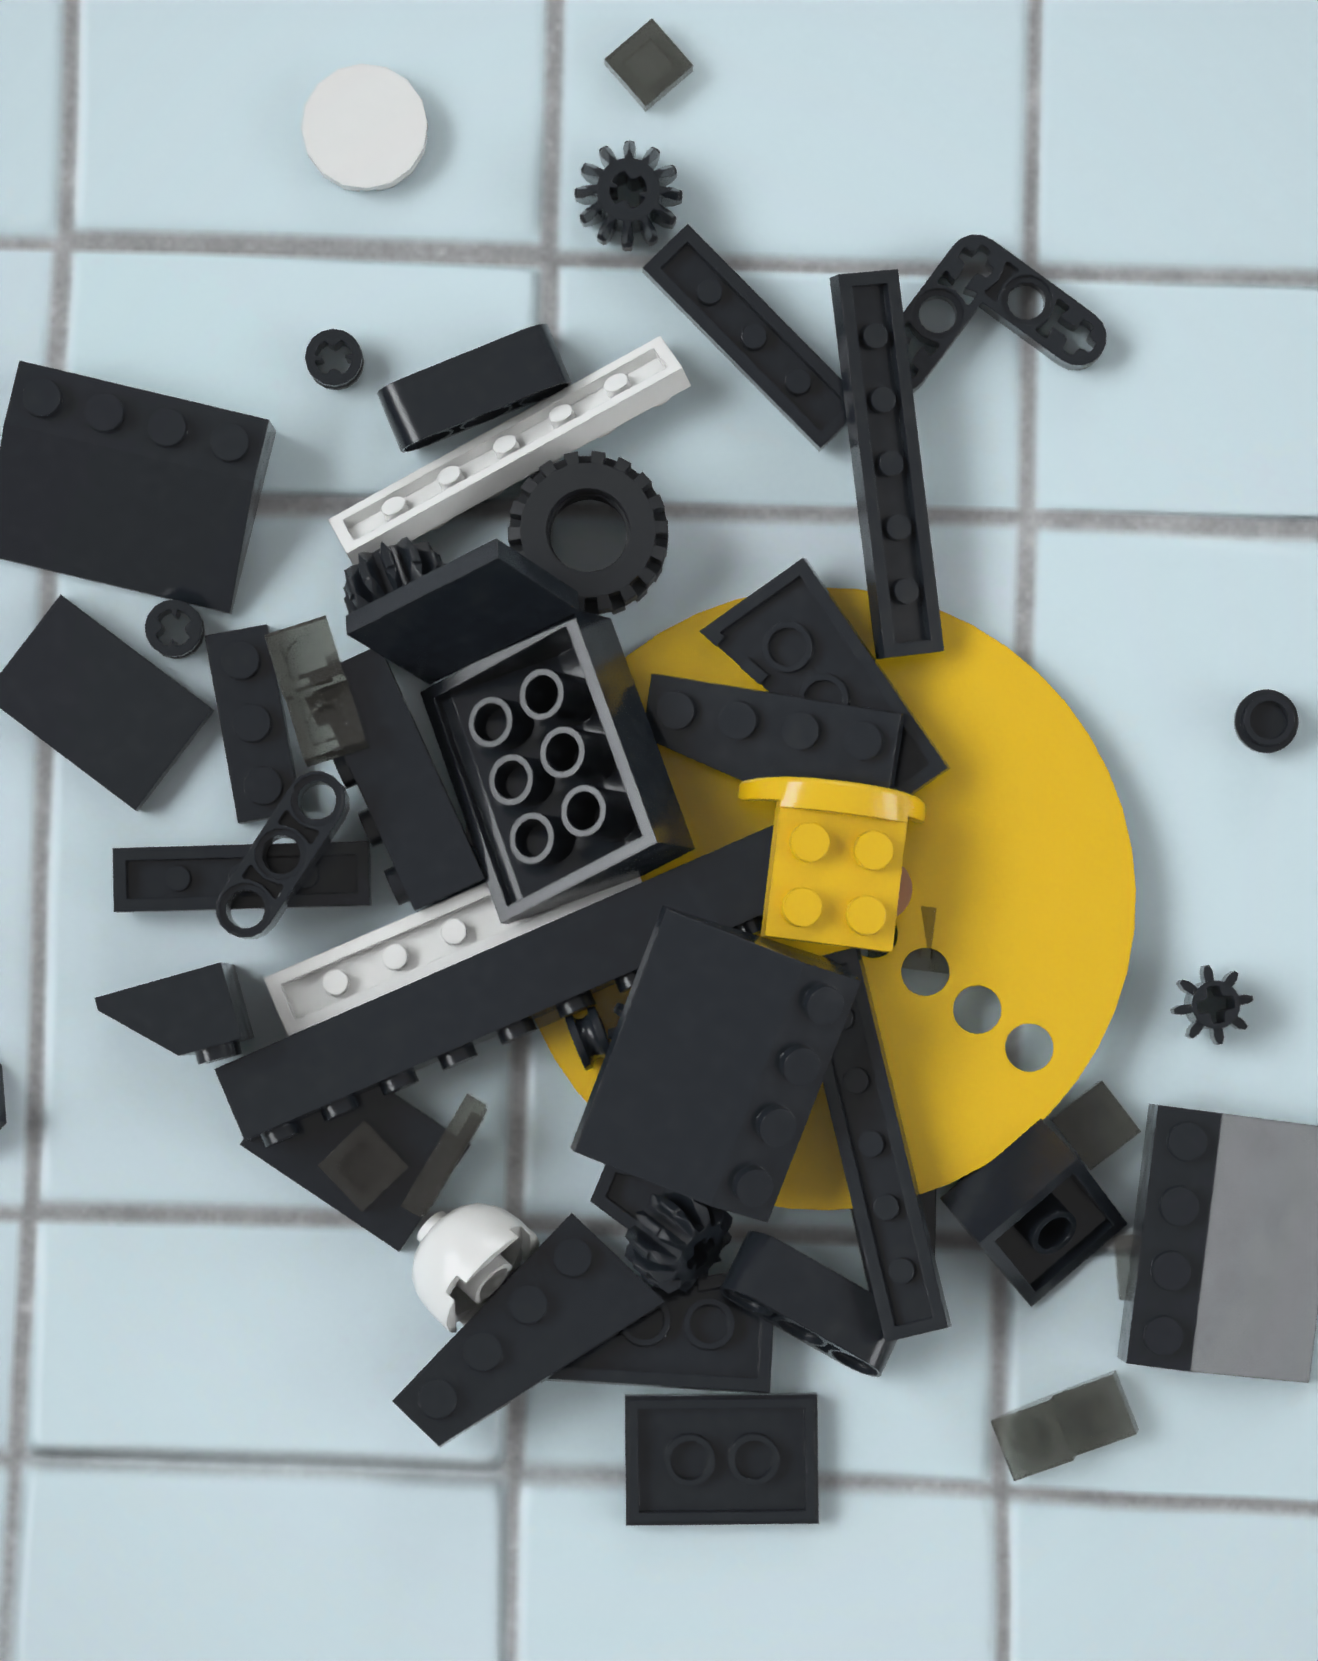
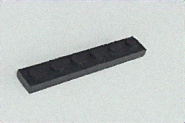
M898 269L838 274L829 279L876 659L941 652L944 651Z
M850 948L822 955L836 961L861 980L823 1079V1086L885 1342L951 1327L861 950Z

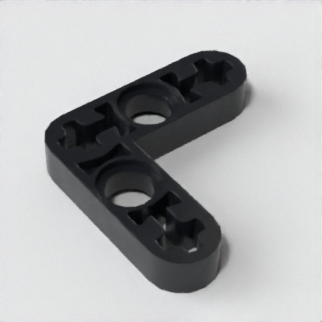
M971 234L958 240L903 312L905 327H908L920 342L937 348L933 355H929L922 346L913 357L910 365L911 370L916 373V376L911 379L913 393L923 385L979 308L1054 363L1067 370H1082L1090 367L1098 360L1106 345V330L1103 322L1094 313L997 242L984 235ZM978 251H981L988 257L984 267L991 274L987 278L978 273L973 276L963 291L964 295L974 298L971 304L967 305L954 289L938 284L942 277H946L953 286L965 265L958 257L962 253L973 257ZM1030 286L1041 294L1043 310L1037 317L1030 320L1020 319L1010 311L1008 295L1017 287ZM942 299L952 306L955 313V323L949 330L942 333H933L922 325L919 318V310L927 301ZM1055 305L1066 311L1057 320L1059 324L1073 332L1080 325L1090 331L1086 342L1093 349L1089 353L1081 348L1073 355L1067 353L1063 349L1067 338L1053 326L1047 338L1037 332L1047 323ZM906 336L908 347L912 338Z

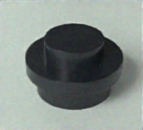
M1264 689L1249 694L1239 703L1235 711L1234 729L1237 737L1247 748L1258 753H1273L1285 748L1294 739L1298 730L1299 719L1294 704L1287 696L1275 690Z

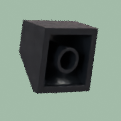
M220 962L95 998L97 1009L101 1013L178 1056L196 1055L198 1065L243 1054L240 1042L254 1038L234 964Z
M1042 1119L1038 1120L987 1165L962 1177L955 1186L940 1198L971 1238L1031 1307L1128 1224L1080 1159Z

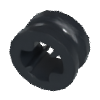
M329 329L321 331L311 339L306 348L305 361L307 369L315 382L326 389L341 390L348 388L357 382L363 372L364 358L360 345L352 335L343 330ZM344 345L352 352V354L345 355L347 363L351 365L344 373L334 368L327 374L319 370L318 366L323 365L325 362L322 356L318 355L326 346L331 350L337 351Z
M176 599L166 600L154 606L148 614L145 623V633L151 647L160 654L172 659H181L194 654L202 645L205 636V626L199 612L187 602ZM170 613L177 620L180 619L181 613L186 614L191 620L185 627L189 639L180 646L173 639H171L169 646L164 645L160 640V637L166 631L161 621Z
M595 1006L587 1008V1015L582 1019H576L573 1015L565 1017L568 1030L586 1071L594 1068V1062L598 1058H605L610 1045V1040Z

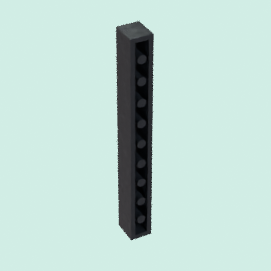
M773 825L214 1069L244 1141L253 1142L262 1138L265 1148L274 1146L300 1134L301 1131L297 1122L321 1112L324 1122H328L348 1114L360 1107L356 1098L358 1095L380 1087L383 1096L403 1090L419 1082L415 1071L439 1061L442 1070L458 1066L478 1056L474 1045L497 1035L502 1045L522 1038L537 1030L533 1019L556 1009L561 1019L577 1014L596 1004L593 993L613 984H616L620 993L629 991L662 906L750 934H760Z

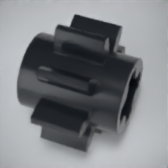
M1210 965L1201 966L1199 972L1200 983L1194 985L1186 980L1177 981L1176 985L1178 988L1186 993L1184 1005H1177L1171 1008L1170 1011L1171 1014L1175 1015L1186 1014L1191 1022L1186 1029L1185 1036L1187 1038L1193 1039L1204 1028L1209 1029L1210 1039L1214 1044H1223L1224 1033L1222 1028L1228 1025L1239 1030L1247 1028V1024L1238 1017L1240 1005L1252 1002L1253 996L1238 995L1232 987L1238 978L1236 971H1230L1221 981H1214L1213 970ZM1210 986L1214 996H1224L1226 1001V1008L1216 1012L1217 1022L1214 1023L1210 1014L1199 1013L1197 1009V1001L1207 998V988Z

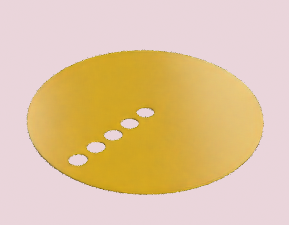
M827 588L876 659L868 591ZM745 598L736 599L697 613L660 632L625 657L645 713L651 674H663L768 691L742 670L725 652L699 632ZM941 610L939 611L944 651L876 659L950 769L913 794L926 805L924 823H914L910 820L907 822L902 866L907 870L911 878L912 895L906 909L896 917L897 941L893 947V952L877 958L862 955L919 1194L948 1185L987 1165L1037 1121L1045 1119L1073 1087L1098 1049L1116 1010L1128 971L1135 930L1136 885L1131 842L1123 808L1111 776L1090 735L1067 703L1035 669L1004 644L975 626ZM657 744L695 849L640 878L644 882L774 825L776 802L741 800L738 797L739 784L743 782L742 780ZM763 937L819 956L850 949L848 947ZM929 948L936 950L948 963V981L943 989L933 995L923 996L913 993L903 982L901 975L902 964L905 958L917 949ZM616 984L592 994L596 1002L594 1006L599 1013L607 1035L608 1029L616 1027L620 1018L613 1011L617 1003L625 1005L630 992L629 990L620 993ZM968 987H986L994 992L1000 1001V1019L991 1030L985 1033H970L961 1028L955 1020L953 1013L955 999L960 992ZM557 1009L534 1019L554 1059L576 1091L588 1102L604 1058H598L594 1062V1068L586 1071L568 1030L565 1018H560ZM586 1009L573 1016L576 1019H582L587 1015L588 1011ZM1023 1024H1035L1045 1029L1050 1035L1053 1042V1054L1048 1064L1040 1070L1032 1072L1022 1071L1013 1066L1008 1060L1005 1044L1008 1035L1016 1027ZM823 1082L774 1205L776 1207L808 1210L853 1208Z

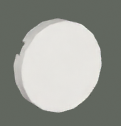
M363 63L337 69L317 84L305 104L301 127L307 154L322 176L345 190L358 192L360 190L370 191L376 189V191L392 188L413 173L425 153L428 137V123L422 99L409 81L387 67Z

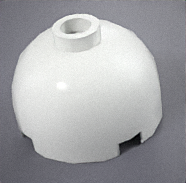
M474 1203L460 1206L448 1214L440 1211L431 1216L418 1232L417 1239L420 1244L414 1255L412 1280L420 1300L429 1312L449 1332L457 1333L456 1323L460 1322L465 1325L518 1268L521 1260L526 1261L539 1248L540 1242L536 1234L522 1221L500 1207Z

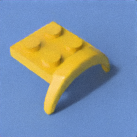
M785 776L761 777L741 782L738 789L739 799L776 802L761 937L893 952L907 822L910 820L914 823H924L925 803L918 797L903 791L841 780Z

